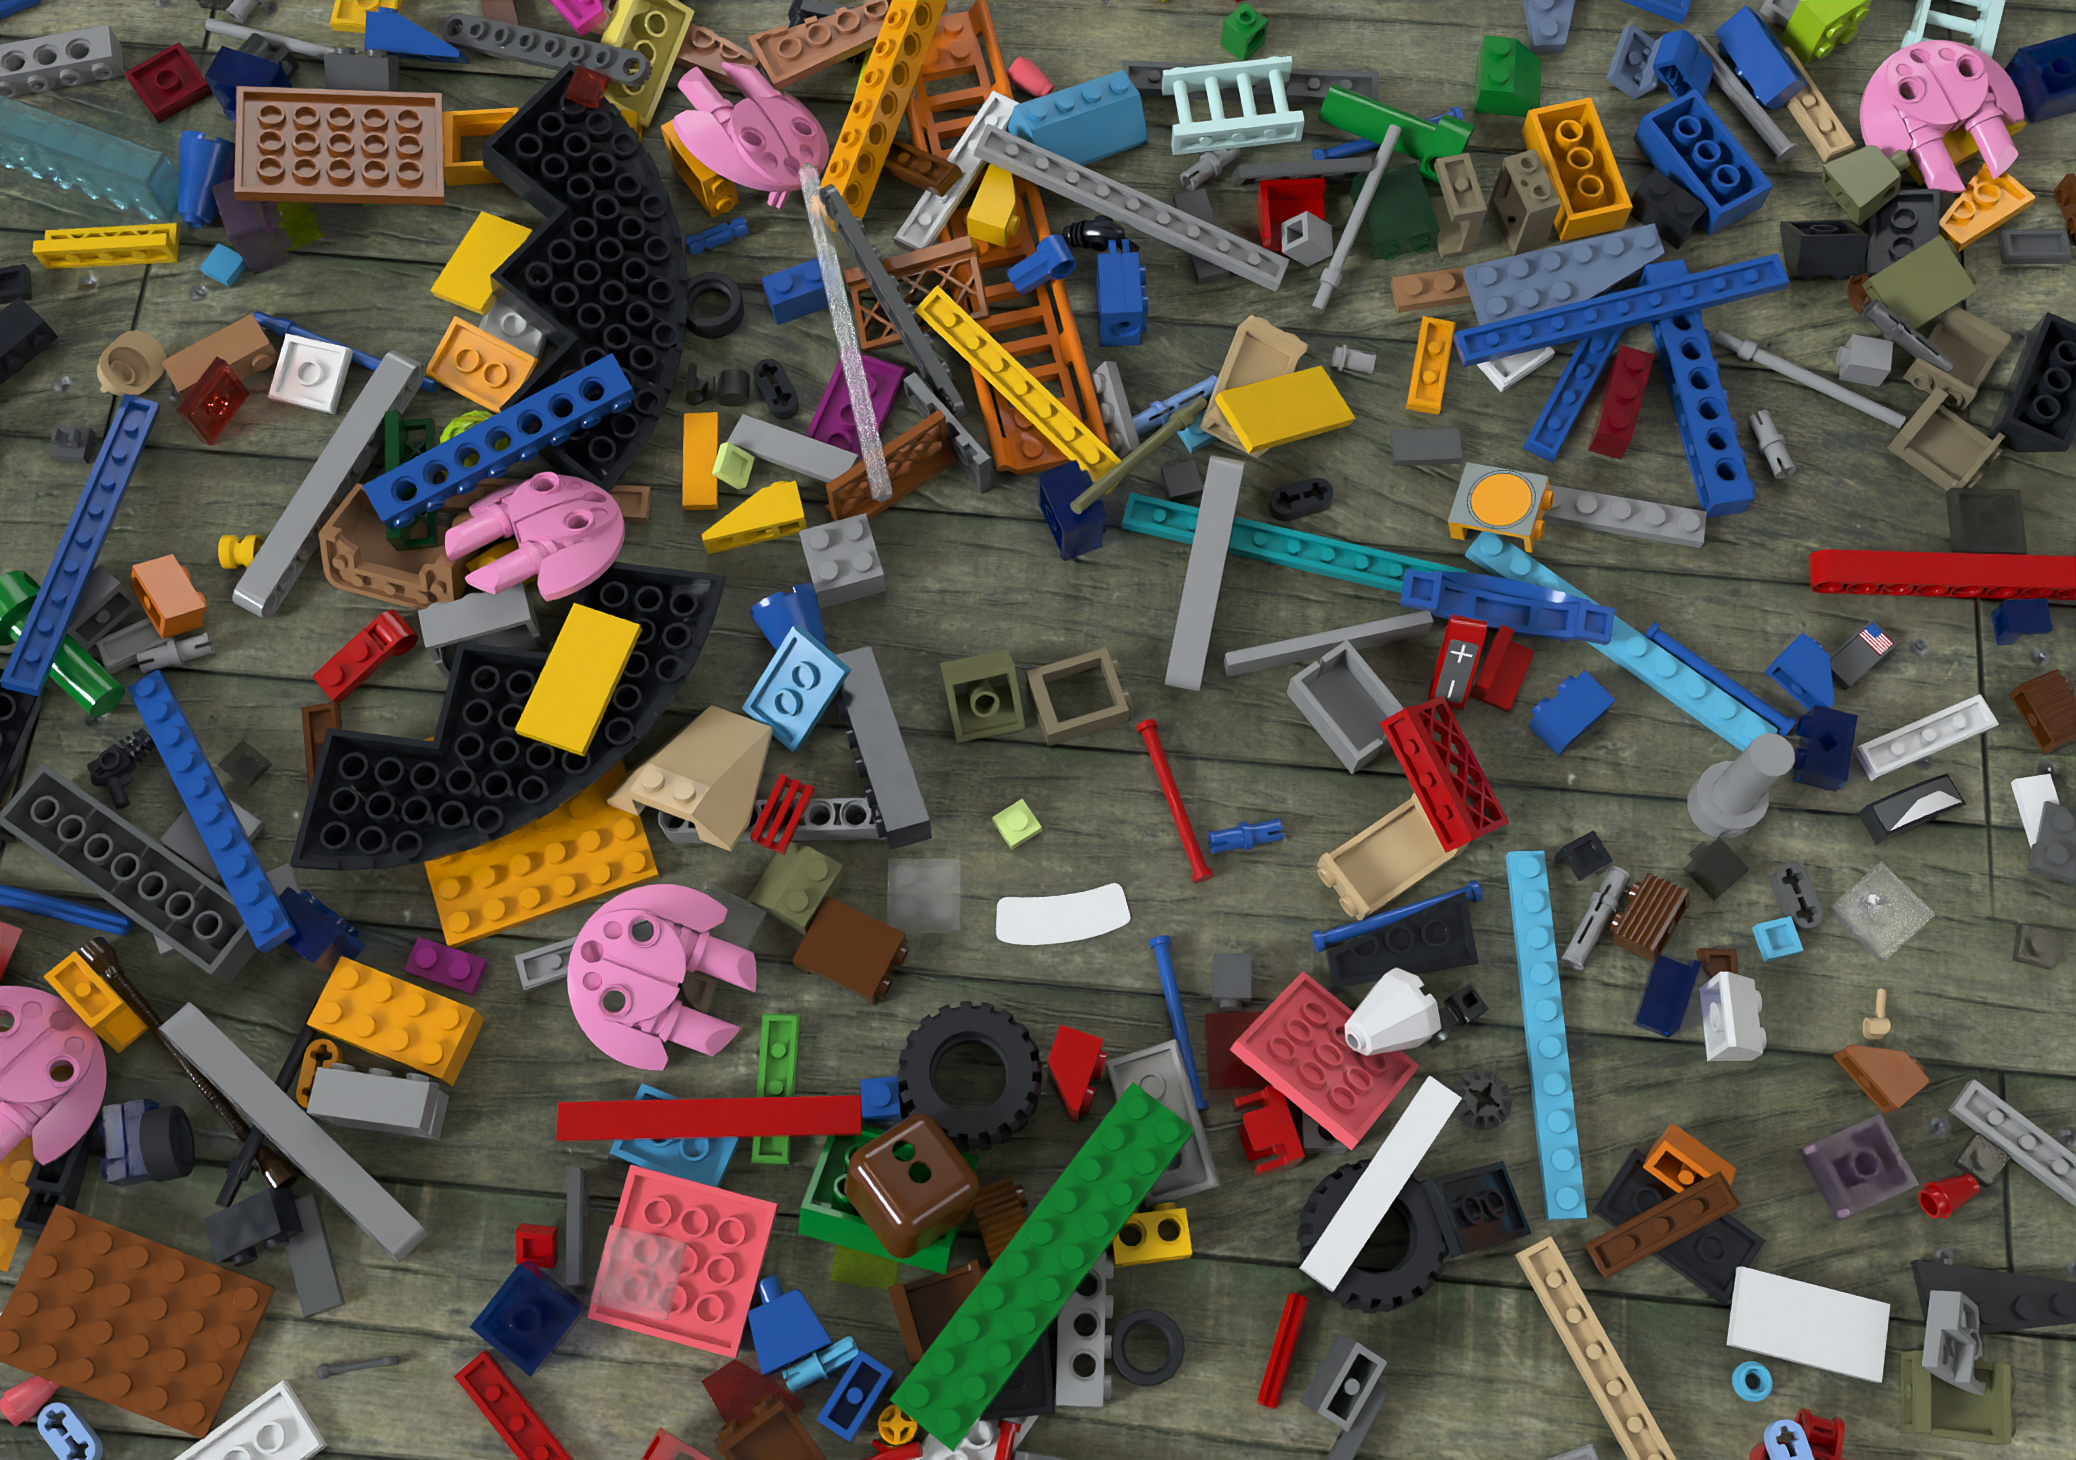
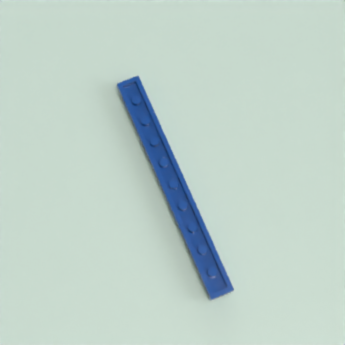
M1777 253L1456 331L1453 339L1463 367H1468L1787 288L1790 281Z
M124 394L0 680L2 688L40 697L160 412L159 403Z
M157 668L127 688L257 949L265 954L297 932L166 676Z

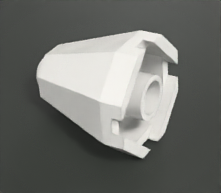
M1396 967L1386 973L1373 986L1344 1024L1345 1039L1351 1049L1369 1056L1415 1048L1429 1041L1433 1037L1432 1035L1441 1029L1437 1001L1431 993L1424 996L1419 989L1424 984L1418 976Z

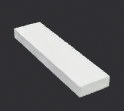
M1979 694L1857 746L1853 751L1869 779L1873 781L1992 730L1999 723L1982 695Z

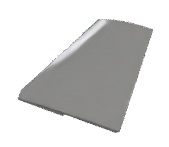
M1930 1291L1922 1367L1936 1377L1960 1389L1976 1395H1985L1986 1384L1975 1379L1974 1360L1983 1356L1982 1342L1979 1337L1978 1306L1962 1292Z

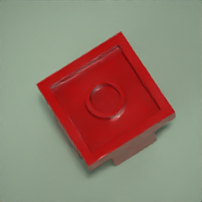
M1269 1085L1262 1091L1234 1099L1232 1103L1234 1112L1257 1105L1261 1106L1260 1109L1245 1113L1243 1115L1244 1123L1239 1124L1237 1127L1247 1160L1251 1162L1271 1155H1277L1278 1159L1257 1165L1254 1169L1256 1178L1280 1170L1284 1172L1298 1167L1305 1154L1284 1094L1272 1085Z

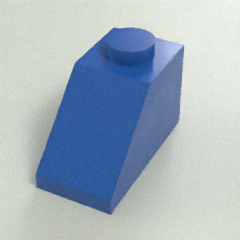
M1802 632L1764 672L1813 716L1819 719L1834 704L1830 656L1824 651L1822 645L1817 640L1809 638Z

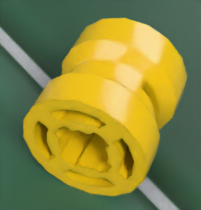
M222 535L218 546V556L223 569H237L239 565H245L248 568L264 544L260 535H247L243 539L238 538L236 535Z

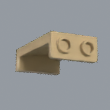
M1250 315L1237 328L1199 429L1248 453L1214 400L1215 397L1224 390L1293 373L1298 359L1307 351L1308 344L1301 341L1295 334L1284 332L1272 326L1268 320ZM1270 448L1250 453V455L1258 459Z
M1414 792L1411 799L1330 854L1327 852L1323 854L1318 861L1317 866L1319 869L1317 872L1323 883L1329 888L1333 886L1340 895L1339 902L1344 911L1350 917L1355 915L1358 920L1370 917L1464 852L1469 842L1445 853Z

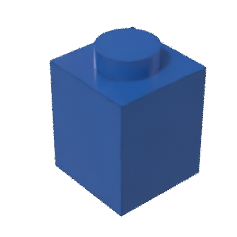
M898 1076L860 1079L862 1117L866 1125L903 1121L902 1097Z

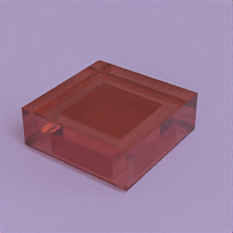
M577 65L566 91V98L598 109L608 87L609 76Z

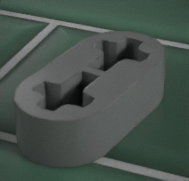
M1786 863L1780 866L1771 877V886L1783 916L1792 917L1797 932H1808L1818 926L1823 919V909L1808 873L1802 866L1795 863ZM1785 876L1789 878L1795 877L1797 883L1792 887L1791 884H1784L1782 879ZM1802 909L1803 911H1810L1812 916L1806 920L1805 918H1798L1796 913Z

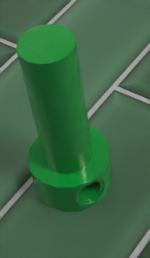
M1334 83L1326 95L1318 117L1319 121L1378 145L1382 144L1390 125L1400 127L1402 131L1393 151L1422 162L1418 175L1439 183L1434 167L1436 159L1464 154L1475 128V125L1445 113L1438 125Z
M15 570L0 576V646L17 643L41 588L25 571ZM66 633L49 676L92 718L101 717L119 704L123 699L125 689L81 645Z

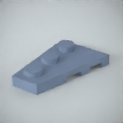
M1523 0L1531 52H1563L1575 0Z

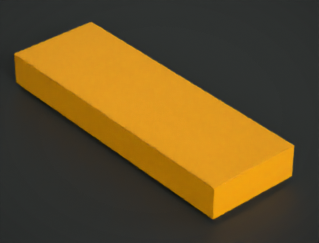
M1423 316L1406 409L1439 415L1456 322Z
M718 412L684 413L682 494L684 511L718 509L719 478L712 475L719 452Z

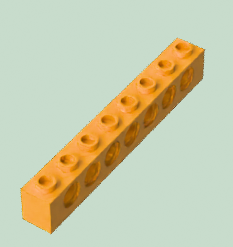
M892 0L819 187L820 190L829 184H833L839 191L853 217L858 216L861 221L947 0ZM817 192L809 214L832 232H837L834 227L835 221L831 220L830 216L827 215V211L824 210L826 205L821 204L822 201L819 199L820 196Z

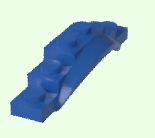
M1407 569L1404 572L1399 606L1429 611L1431 616L1449 619L1451 614L1487 621L1488 631L1498 632L1501 624L1514 629V636L1531 638L1534 635L1566 642L1576 639L1607 645L1611 642L1615 608L1595 605L1587 599L1512 579L1465 572L1434 571L1428 573L1413 569Z

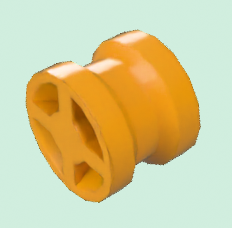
M895 1404L885 1408L879 1416V1433L888 1443L897 1446L908 1444L917 1435L919 1424Z

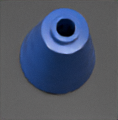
M183 131L179 139L178 215L184 218L183 222L195 228H203L204 224H212L234 185L235 144L217 136L215 141L204 139L205 133Z
M813 583L793 586L795 593L788 592L783 594L782 591L777 592L751 607L752 611H749L751 618L776 652L791 628L796 625H801L827 648L818 597Z

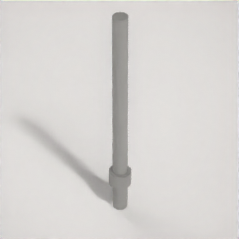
M208 18L205 23L207 31L247 40L252 33H257L265 38L272 47H285L289 51L324 59V54L335 52V48ZM355 50V53L363 54V52Z
M1396 125L1389 126L1328 268L1323 270L1319 282L1321 286L1312 304V308L1317 311L1324 312L1333 289L1338 288L1342 279L1341 270L1402 131Z
M1719 329L1713 342L1737 352L1736 356L1749 362L1752 359L1900 429L1906 419V416L1757 347L1758 343L1748 338L1742 340Z

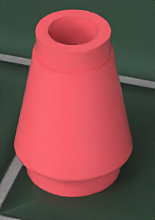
M1019 56L1007 72L1011 86L1036 98L1051 94L1055 88V85L1050 82L1030 58L1024 59L1022 56Z
M34 1375L3 1392L4 1397L0 1399V1410L15 1427L23 1421L28 1423L62 1385Z

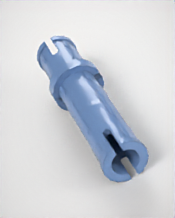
M1212 375L1208 379L1162 402L1155 401L1150 404V408L1133 416L1132 419L1137 436L1139 437L1158 426L1163 427L1170 421V416L1180 407L1188 406L1197 397L1181 405L1179 403L1199 393V396L1204 397L1206 401H1209L1218 380L1217 377ZM1169 408L1168 412L1149 421L1150 417Z

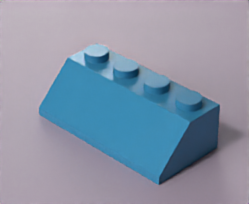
M1124 70L1015 105L1007 129L1008 133L1081 166L1146 144L1148 141L1140 93Z

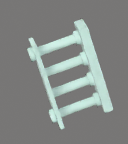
M1931 0L1917 1L1911 29L1905 33L1901 49L1919 42L1931 41L1932 39L1922 37L1925 23L1971 34L1970 37L1975 39L1971 47L1982 51L1992 58L2005 0H1951L1977 7V11H1981L1980 19L1976 21L1929 10Z
M1273 56L1260 60L1188 68L1176 67L1170 70H1163L1162 96L1175 94L1180 124L1173 125L1171 147L1173 155L1301 141L1305 122L1303 111H1289L1283 83L1290 80L1292 56ZM1271 84L1276 113L1257 115L1252 85ZM1238 87L1244 117L1226 119L1219 89ZM1207 91L1211 121H1192L1188 93Z

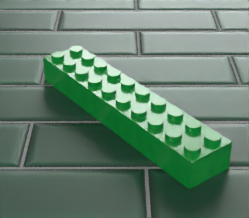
M1132 1082L900 1385L890 1401L955 1453L1192 1137L1194 1128Z

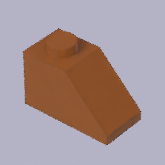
M1850 1044L1833 1055L1835 1060L1884 1115L1900 1108L1930 1082L1924 1074L1923 1066L1904 1051Z

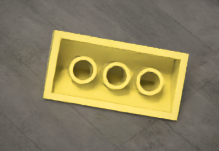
M678 0L616 1L600 43L642 53L652 66V74L648 76V81H644V85L640 84V87L635 86V88L624 84H614L589 78L601 89V93L619 110L638 111L642 127L648 128L695 12ZM639 62L638 64L634 63L635 66L631 65L632 69L629 68V75H633L639 70Z

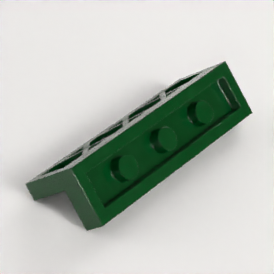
M398 410L385 411V473L423 454L425 450L428 451L436 447L435 421L433 418L405 420ZM426 429V438L416 448L408 442V431ZM407 447H409L412 450V453L408 457ZM436 474L433 478V484H436ZM407 488L402 494V501H409L410 497L417 491V488ZM426 510L414 517L415 520L410 525L401 529H396L395 527L389 529L386 526V539L396 551L438 547L437 510L433 512H427ZM419 520L423 521L428 526V538L410 539V530Z

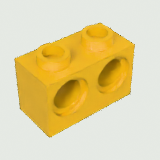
M1162 1203L1153 1206L1154 1212L1139 1213L1137 1209L1124 1228H1136L1141 1234V1241L1136 1246H1126L1122 1243L1118 1234L1111 1244L1112 1254L1114 1255V1268L1190 1258L1192 1256L1186 1207L1176 1208V1203ZM1163 1222L1175 1224L1179 1231V1237L1170 1242L1163 1240L1158 1234V1226Z

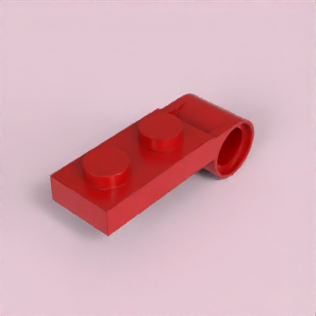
M387 610L375 618L365 629H362L312 677L333 702L337 701L340 703L391 655L400 656L412 649L418 641V635L397 610Z

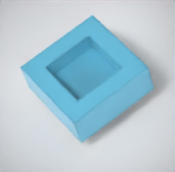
M1205 409L1194 417L1193 424L1186 430L1177 432L1190 453L1218 439L1199 429L1206 411Z
M1791 916L1759 923L1752 927L1764 962L1797 955L1804 951Z

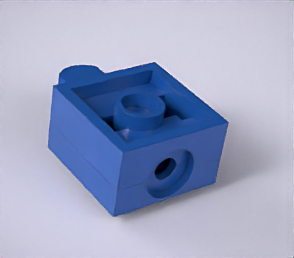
M1122 239L1121 253H1117L1116 240H1108V254H1098L1096 293L1100 347L1140 345L1141 332H1147L1148 295H1145L1144 286H1146L1145 265H1139L1138 252L1130 253L1129 239Z

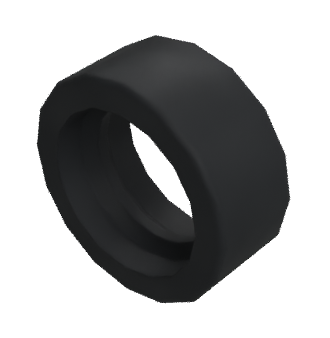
M714 271L700 273L687 281L688 312L686 326L697 336L708 339L722 338L734 332L741 324L744 316V303L736 282L726 274ZM720 292L729 296L731 307L725 314L717 318L705 319L696 316L693 312V303L698 297L706 293Z
M177 1105L149 1110L144 1113L139 1126V1145L142 1161L148 1175L153 1181L159 1183L190 1175L195 1163V1144L187 1114Z
M1153 1309L1134 1311L1121 1320L1112 1336V1362L1119 1374L1130 1383L1143 1387L1160 1385L1170 1379L1182 1364L1185 1352L1183 1334L1176 1322L1163 1312ZM1150 1324L1157 1326L1165 1332L1169 1339L1171 1349L1169 1358L1156 1371L1145 1372L1138 1370L1129 1363L1125 1356L1124 1344L1126 1337L1132 1329L1139 1325Z

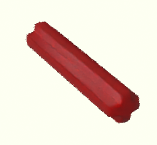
M1290 1293L1287 1297L1257 1399L1259 1405L1269 1409H1276L1279 1406L1309 1303L1307 1297L1297 1293Z

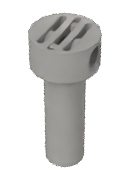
M1766 733L1754 739L1735 761H1723L1710 766L1693 783L1687 796V809L1693 823L1703 833L1716 839L1731 840L1747 833L1764 817L1769 806V790L1792 768L1795 762V752L1792 745L1778 734Z

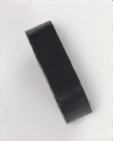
M764 359L758 362L754 367L753 374L756 386L768 409L778 419H791L799 410V401L785 370L774 359ZM770 371L774 375L775 384L771 385L769 379L764 377L765 372ZM781 393L784 400L788 401L789 405L787 407H783L778 403V394Z
M1312 478L1275 489L1269 502V512L1272 517L1279 521H1291L1323 512L1330 506L1333 487L1327 480L1322 478ZM1312 490H1317L1318 494H1323L1321 501H1318L1315 496L1310 497ZM1284 498L1286 503H1291L1290 509L1285 510L1283 505H1279L1280 499Z

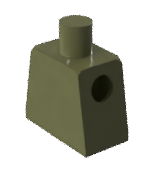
M1869 145L1824 164L1822 185L1859 226L1897 196L1900 191V172L1910 166V161L1906 153L1901 149L1886 157L1876 145Z

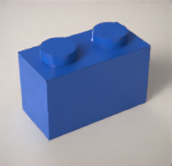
M824 256L761 278L766 300L777 325L839 303L836 282Z
M1585 670L1577 678H1574L1572 675L1568 676L1556 688L1559 694L1551 701L1545 697L1531 711L1534 717L1528 727L1558 756L1604 716L1616 701Z
M860 1350L816 1420L847 1441L854 1443L896 1373Z

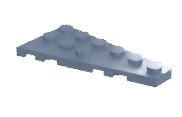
M1654 223L1467 266L1463 270V276L1479 325L1481 326L1592 299L1600 294L1603 295L1611 290L1614 285L1642 271L1645 265L1654 264L1660 260L1665 251Z

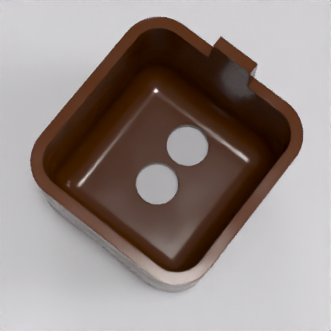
M924 1113L910 1115L859 1148L851 1157L844 1184L847 1198L887 1252L901 1259L912 1257L966 1220L971 1212L979 1189L977 1174L931 1116ZM908 1143L912 1145L915 1150V1156L910 1161L902 1162L893 1156L892 1153ZM917 1163L926 1165L931 1171L930 1180L921 1184L912 1181L908 1174V1170L912 1165Z

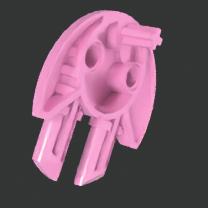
M1931 40L1909 45L1885 60L1872 75L1864 90L1860 106V125L1866 146L1876 145L1886 157L1899 149L1903 150L1906 154H1912L1928 189H1941L1940 193H1961L1965 191L1961 178L1943 142L1944 135L1947 132L1950 133L1958 129L1962 124L1967 132H1971L1993 180L2005 172L2019 155L2005 124L2014 125L2024 119L2023 106L2017 88L2006 71L1996 61L1971 46L1945 40ZM1900 93L1905 94L1908 99L1903 98Z
M723 62L721 64L723 71L746 98L738 102L735 107L729 100L724 99L698 67H694L678 83L679 89L696 108V110H685L674 117L672 124L680 140L699 161L717 174L746 187L770 191L767 203L770 206H776L778 210L783 209L791 191L811 185L821 176L827 164L829 146L819 121L792 94L785 91L782 94L780 91L774 90L754 66Z
M541 472L532 478L504 485L477 500L469 507L473 518L446 531L445 548L447 557L452 562L502 536L506 539L515 533L519 549L472 572L465 577V580L468 584L496 595L536 574L538 576L537 585L540 594L548 602L570 595L599 578L619 555L624 542L625 525L617 502L599 486L578 477L558 475L553 472Z
M651 884L636 887L615 896L603 904L588 919L579 932L568 964L567 985L570 1003L574 1015L587 1037L605 1054L629 1066L647 1070H664L668 1056L662 1042L666 1043L667 1040L709 1056H714L735 1037L741 1027L681 1005L682 1001L675 998L680 990L678 984L683 982L686 971L694 973L695 970L755 992L757 972L754 953L709 935V929L724 922L728 909L705 893L675 884ZM639 920H648L652 924L651 935L643 940L634 938L632 936L633 925ZM615 990L623 993L624 1002L618 1009L611 1010L603 1005V998L608 992Z
M0 986V1017H9L14 1021V1025L10 1030L0 1032V1162L25 1137L31 1138L33 1136V1158L43 1166H46L67 1153L80 1141L93 1124L104 1099L107 1077L103 1048L97 1034L66 1001L55 995L29 987ZM58 1066H68L74 1072L71 1079L66 1082H56L50 1077V1074Z

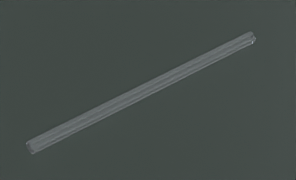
M805 163L804 166L799 167L798 175L870 490L874 500L885 502L886 499L892 498L893 491L827 211L824 210L826 205L821 204L822 201L818 195L821 183L817 167L811 166V163Z

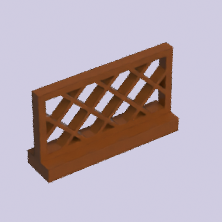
M970 235L883 259L882 265L888 275L893 274L898 283L905 281L912 286L904 299L905 303H911L918 290L928 295L930 291L921 287L929 274L937 273L944 277L939 285L943 291L949 282L963 289L955 301L959 306L962 305L968 293L978 298L980 311L968 314L975 322L991 318L979 258H981L979 245ZM971 263L973 274L966 285L953 278L959 266ZM859 267L844 270L846 284L850 286L862 350L867 352L903 342L898 333L891 335L893 330L896 331L891 321L889 323L878 316L882 308L879 301L876 302L871 311L863 307L861 293L872 291ZM974 284L976 286V291L972 290ZM864 312L868 314V317L866 318V320H865ZM916 312L918 317L916 323L921 331H926L928 334L937 333L930 325L922 326L926 321ZM874 319L887 326L880 338L869 341L868 329Z
M940 409L826 484L829 504L825 506V509L832 520L838 521L866 513L867 519L870 521L956 463V456L948 447L946 416Z

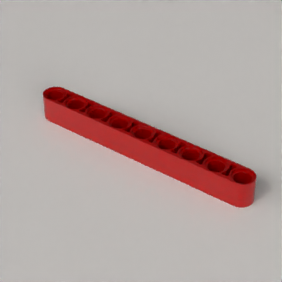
M1835 549L1815 551L1808 556L1811 590L1815 593L2076 601V556Z

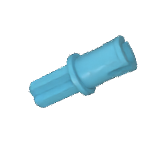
M847 1336L820 1352L817 1350L813 1351V1356L788 1370L782 1371L784 1379H788L786 1384L792 1394H795L800 1389L822 1377L827 1380L830 1378L829 1373L853 1361L859 1352V1348L855 1340L851 1336Z

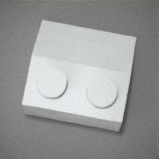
M1719 972L1699 988L1707 1061H1752L1762 1055L1766 1047V1033L1764 1028L1760 1027L1758 1015L1762 1009L1761 994L1755 990L1754 979L1731 972Z

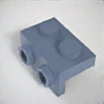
M1632 24L1625 27L1619 39L1606 80L1634 100L1647 92H1652L1660 83V79L1653 70V63L1662 37L1655 41Z

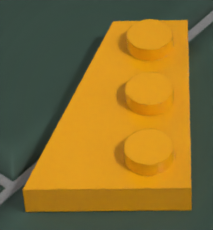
M1984 162L1981 170L1971 179L1965 191L1954 201L1940 219L1939 235L1941 234L1944 240L1951 241L1957 252L2031 207L2036 197L2006 171L1993 180Z

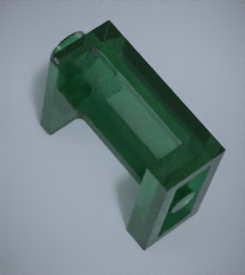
M1417 163L1385 170L1364 217L1373 244L1371 251L1373 260H1391L1401 254L1410 252L1423 253L1433 248L1436 244L1440 228ZM1368 174L1356 176L1353 179L1350 192L1353 206L1356 205Z

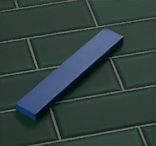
M1612 288L1611 290L1606 292L1605 295L1617 293L1619 291ZM1625 328L1580 340L1529 434L1523 449L1554 463Z

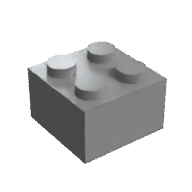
M866 513L799 531L820 609L887 591L883 570Z

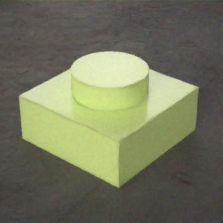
M730 442L720 445L712 475L736 489L746 488L755 457Z
M1023 799L992 817L993 823L1011 850L1042 832L1041 825Z

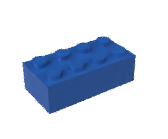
M1696 89L1642 117L1633 138L1634 142L1658 172L1708 207L1700 223L1701 228L1708 236L1763 206L1773 185Z

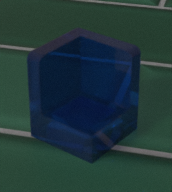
M2047 598L2004 600L1991 613L1997 646L2012 645L2022 635L2048 634L2053 630Z

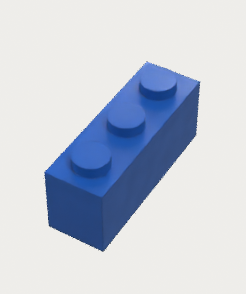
M1745 5L1714 32L1720 40L1717 44L1719 50L1726 58L1734 60L1737 65L1734 68L1735 73L1744 83L1749 82L1754 89L1751 95L1762 108L1767 106L1777 111L1808 86L1804 77L1757 11Z

